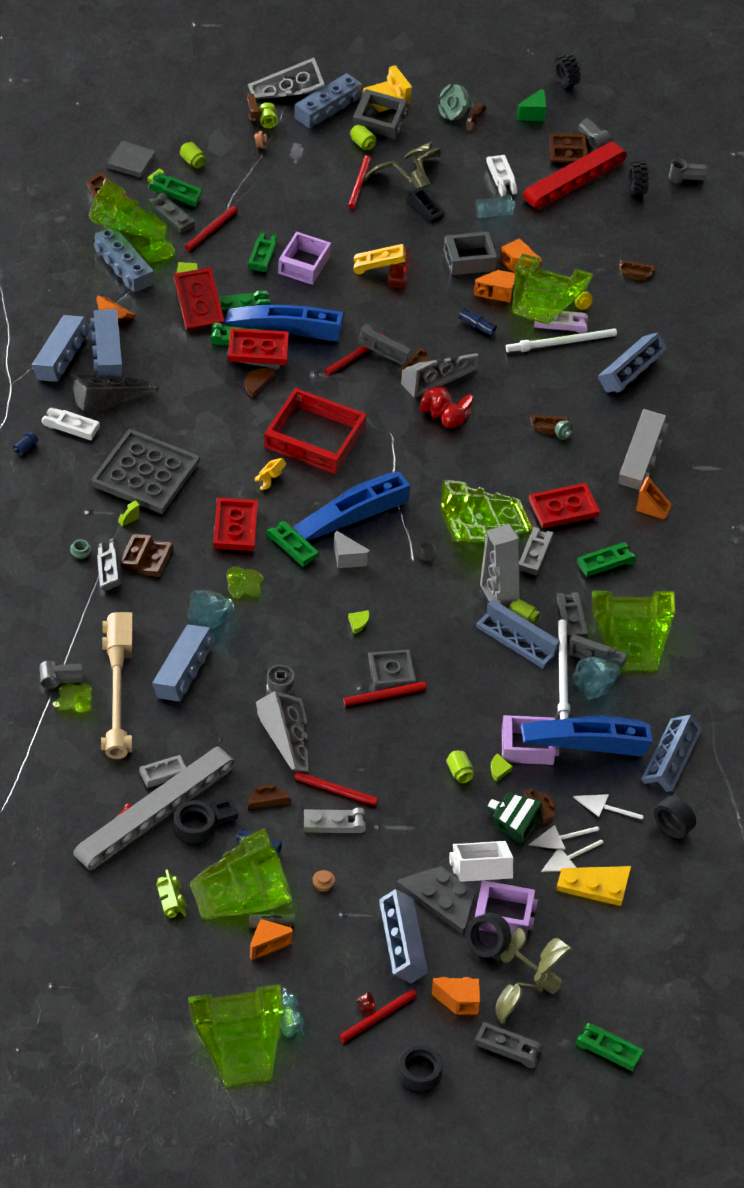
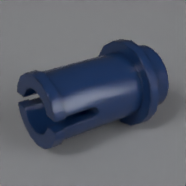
M33 432L24 434V438L13 446L14 452L22 456L29 448L35 447L38 442L36 434Z

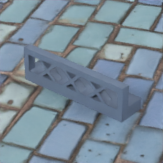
M493 599L487 605V613L476 623L478 629L543 669L558 655L560 640ZM491 620L496 623L497 627H488L485 623ZM502 632H510L513 634V637L506 638L502 635ZM526 642L530 644V648H522L518 643ZM543 652L547 657L542 660L535 653Z
M692 715L670 719L641 779L644 784L659 782L666 792L674 790L702 731Z

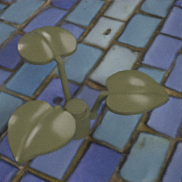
M431 142L408 152L404 156L405 159L413 156V164L417 166V170L411 172V177L394 161H389L372 168L365 176L364 181L366 182L374 172L394 166L410 183H414L416 189L422 186L426 187L430 185V182L424 172L422 161L432 157L440 158L441 150L438 147L429 151L433 145ZM428 150L427 153L417 158L418 153Z
M521 928L514 930L511 935V942L508 948L500 954V959L504 963H508L515 955L537 971L534 976L536 985L516 983L513 986L510 984L502 991L496 1003V1016L501 1024L505 1025L507 1017L519 1003L522 996V988L535 989L539 992L544 989L551 994L558 991L562 979L552 973L550 969L572 949L559 938L552 939L543 949L540 956L541 961L539 962V967H537L519 952L526 942L525 931Z

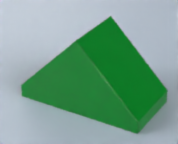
M539 90L518 104L516 119L544 121L546 112L545 90Z

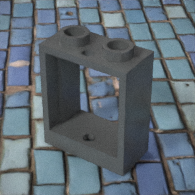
M365 89L353 117L354 126H365L371 133L395 139L397 133H400L402 130L403 119H406L408 116L409 108H407V101ZM375 104L397 110L392 124L366 117L371 105Z
M489 231L445 236L444 253L451 275L496 271V263H499V254L495 252L494 239H491ZM485 247L487 255L459 258L457 250Z

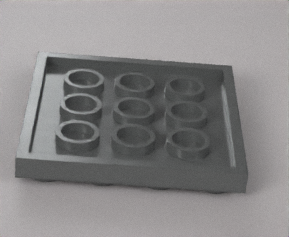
M128 429L91 479V486L130 502L136 500L140 506L163 514L199 464L200 456L135 430Z

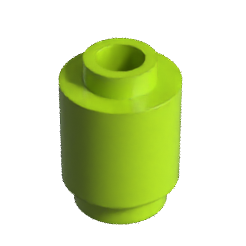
M356 125L351 129V139L363 150H369L375 146L376 136L365 126Z
M193 142L182 145L180 156L191 167L200 168L205 164V154Z
M521 599L513 601L509 606V610L534 625L540 617V612L537 611L536 607Z
M459 750L451 752L446 762L454 779L458 780L459 783H467L472 780L474 768L466 752Z

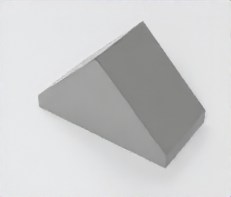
M338 531L334 533V552L338 568L363 567L369 564V549Z

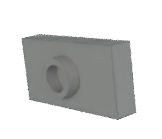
M177 755L139 767V772L146 787L149 788L167 782L187 767L181 755Z

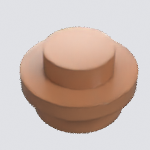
M263 131L255 134L257 148L265 149V145H268L267 134H263Z
M321 870L313 876V885L321 892L329 891L335 884V877L329 871Z

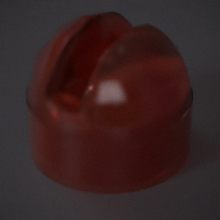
M370 992L360 995L356 1001L359 1004L357 1006L358 1009L362 1012H369L376 1008L374 998Z

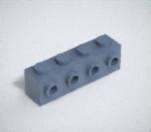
M344 74L296 103L294 118L309 129L361 98L362 83L349 74Z
M115 226L95 233V250L104 257L107 264L111 265L115 274L122 278L126 287H129L135 293L154 285V271Z
M117 309L94 310V318H90L91 330H95V332H91L92 344L96 343V346H92L93 357H97L94 360V371H98V379L122 378Z
M62 316L32 363L37 380L58 381L89 333V327L83 316Z
M659 333L643 336L597 377L606 393L615 391V393L620 392L668 348Z
M187 624L152 682L157 698L180 702L183 695L187 693L189 685L196 677L201 665L205 662L210 649L214 647L215 641L209 627Z
M395 889L379 899L393 975L412 984L428 974L414 899Z

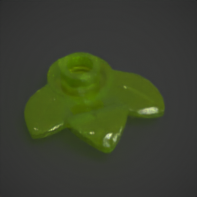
M153 235L150 236V245L137 247L138 252L146 257L145 261L150 263L172 258L175 254V249L171 243L166 242L162 237Z
M231 567L227 571L228 591L233 598L238 600L243 593L259 598V583L264 581L262 574L253 569L243 570L240 567Z
M85 682L78 686L70 683L61 685L59 687L61 697L54 701L52 705L60 710L74 708L78 712L86 711L91 706L92 698L90 694L92 688Z

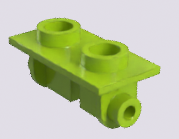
M166 870L167 877L158 878L156 883L160 898L163 899L168 896V898L161 900L164 913L168 918L176 917L179 912L185 917L187 915L184 907L187 906L184 896L179 892L181 883L177 876L173 877Z

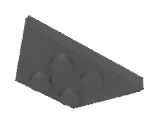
M442 866L397 880L396 887L459 933L463 934L465 932L475 896L473 888L463 881L460 882L459 878Z

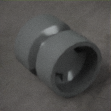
M279 664L274 665L268 670L266 695L274 691L290 696L294 695L295 674L289 666Z

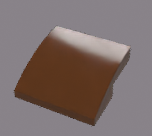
M550 133V161L573 163L586 156V134Z
M133 534L120 559V565L132 572L161 577L174 550L173 543L153 541L151 535Z

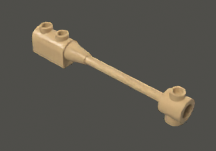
M115 612L107 617V621H103V634H107V637H102V650H107L113 670L112 729L106 733V737H101V751H106V755L112 759H121L127 753H132V735H127L126 731L121 729V670L124 665V658H132V612Z

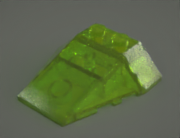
M105 178L90 207L88 217L91 221L107 228L163 242L167 224L150 210L147 212L138 206L140 202L137 199L132 201L125 195L126 190Z
M522 253L515 266L512 314L548 325L587 289L593 273L575 269L571 277L540 269V258Z
M444 480L442 482L441 514L453 541L485 542L487 530L510 524L513 531H516L518 534L530 532L533 529L520 499L498 492L493 495L484 492L485 488L478 487V489L468 487L467 483L462 481Z
M591 591L592 613L605 645L627 654V661L623 667L614 666L615 671H657L675 614V592L654 591L651 597L613 596V591Z
M265 828L239 841L240 844L231 852L227 851L224 853L223 858L214 866L211 864L190 881L203 920L270 911L292 901V892L283 867Z
M280 984L257 987L255 992L213 998L211 994L188 997L191 1021L225 1086L272 1079L284 1008Z

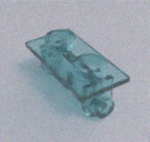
M511 196L475 200L478 219L514 214L515 201H512Z
M283 987L284 994L275 995L272 1001L278 1017L286 1014V1016L278 1019L282 1033L286 1037H292L295 1034L294 1032L299 1031L303 1036L305 1034L302 1026L305 1023L300 1012L297 1013L296 1010L298 1001L293 993L290 994Z

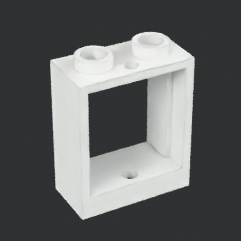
M506 841L453 844V852L449 853L450 865H453V873L457 874L460 882L513 878V856Z

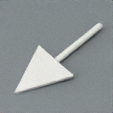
M609 794L573 796L574 799L598 817L603 809H607L638 819L644 818L643 815L605 805Z
M554 825L531 842L529 846L565 850L562 842L563 839L599 831L600 828L597 826L559 836Z
M599 840L568 856L562 849H557L541 872H561V868H576L570 859L603 844L604 841Z

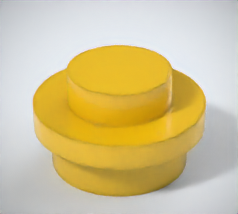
M579 292L574 298L576 307L580 310L589 308L593 302L592 295L589 292Z

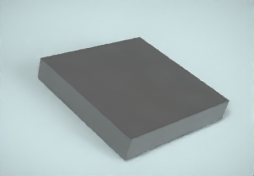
M121 141L107 162V168L141 178L155 157V150Z
M410 649L368 653L374 690L390 689L417 683Z

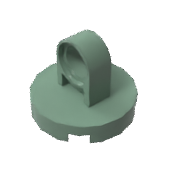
M449 84L440 93L441 105L438 104V109L445 119L459 120L474 106L469 99L467 90L461 85Z

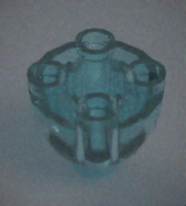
M196 590L191 593L187 617L190 621H193L195 626L209 627L212 630L221 625L228 615L233 613L234 605L231 599H226L215 591Z
M588 657L581 659L577 663L572 679L588 700L602 697L613 687L616 679L620 676V669L616 663H610L606 659Z

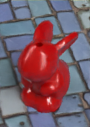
M446 387L428 388L421 400L419 411L421 413L430 411L433 418L441 416L442 424L445 428H456L461 426L465 419L470 416V407L473 404L474 397L472 394H468L457 404H453L451 395Z

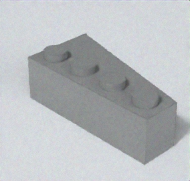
M643 409L622 465L618 484L640 490L647 477L650 478V468H653L655 465L656 453L661 448L663 436L668 428V424L665 423L666 415Z
M510 524L486 531L480 586L489 602L493 599L508 609L513 601L520 599L519 536L516 531H513Z

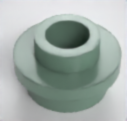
M560 421L555 427L557 437L561 440L569 438L573 433V424L569 421Z
M76 540L71 545V555L78 559L86 558L91 553V546L86 540Z

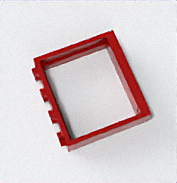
M295 388L264 433V448L336 474L366 428L367 414ZM297 407L353 428L337 454L280 433Z

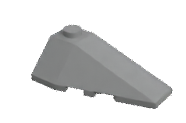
M312 58L248 84L251 94H254L257 100L306 94L325 87L315 58Z
M475 353L417 363L402 370L401 384L416 398L425 394L428 388L432 389L442 386L477 370L479 355Z
M274 691L256 701L257 714L261 723L291 770L301 773L309 772L308 751L304 747V741L307 740V733L304 732L307 717L302 699Z

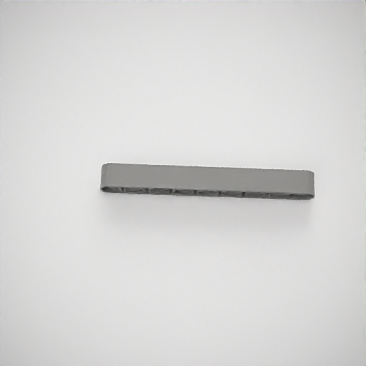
M219 746L213 748L82 841L75 848L74 857L88 870L95 869L176 811L177 807L182 803L190 801L229 773L235 765V760Z

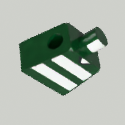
M513 793L507 794L502 803L492 799L487 807L489 812L494 813L495 827L524 845L543 815L541 801Z

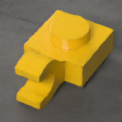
M283 458L270 461L259 472L260 475L256 476L254 481L262 480L263 486L260 489H268L271 486V478L278 477L287 463Z

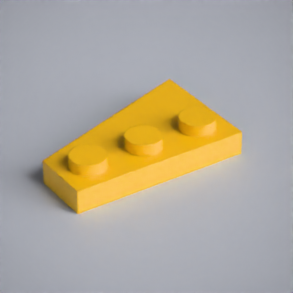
M631 866L561 868L556 891L622 906Z

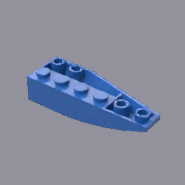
M294 305L245 306L228 309L225 325L266 329L269 331L289 332V335L339 342L345 312Z
M401 472L386 473L353 486L299 522L293 529L306 541L315 539L409 502L410 484Z
M594 715L521 724L523 742L526 744L643 757L653 742L650 724L638 719Z

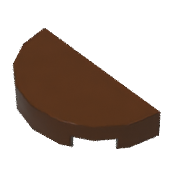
M247 94V103L250 107V112H248L249 119L251 121H258L259 109L254 94Z
M477 102L470 112L466 124V129L469 131L474 129L487 111L486 105L482 102Z
M620 260L619 262L621 273L625 277L636 281L650 279L654 276L657 266Z
M420 347L399 369V374H402V370L409 366L429 361L427 351Z
M260 368L248 373L245 378L247 394L253 398L276 376V371Z
M530 415L531 425L534 429L547 435H556V425L560 421L570 420L568 417Z
M263 785L257 787L249 796L248 810L291 803V798L287 791L276 788V785Z
M534 789L523 791L524 797L542 802L543 815L539 821L543 827L550 824L554 818L556 807L553 799L547 793L534 792Z

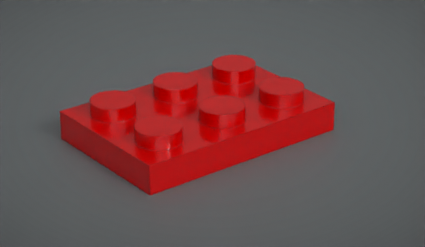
M212 267L175 273L173 275L186 330L212 326L217 322L224 323Z
M230 328L228 361L287 365L289 332Z
M586 483L529 494L530 504L542 529L596 518L600 515V510Z
M217 498L213 549L254 551L258 500Z

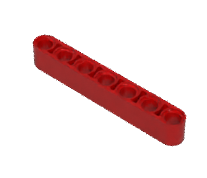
M609 142L531 185L524 191L522 197L533 208L539 210L620 165L626 159L627 152L616 143Z

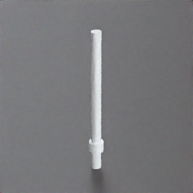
M609 329L535 341L522 340L520 343L506 345V352H527L534 348L617 336V330Z
M559 620L560 703L558 704V715H560V719H566L571 713L570 704L568 703L567 621Z

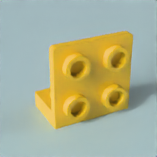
M396 65L389 67V75L386 82L363 88V92L365 89L404 99L407 101V104L411 103L412 86ZM373 104L378 112L390 110V108Z

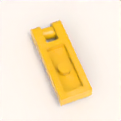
M400 244L356 254L354 256V272L356 274H363L365 270L405 262L404 245Z

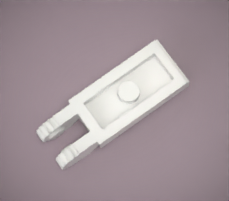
M505 155L487 157V165L496 186H498L500 195L506 196L505 185H509L513 195L517 194L515 177Z
M49 408L47 411L48 416L42 418V423L46 427L55 428L88 440H92L100 428L99 421L66 410Z

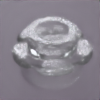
M293 143L289 156L294 158V160L302 156L304 148L301 147V143Z

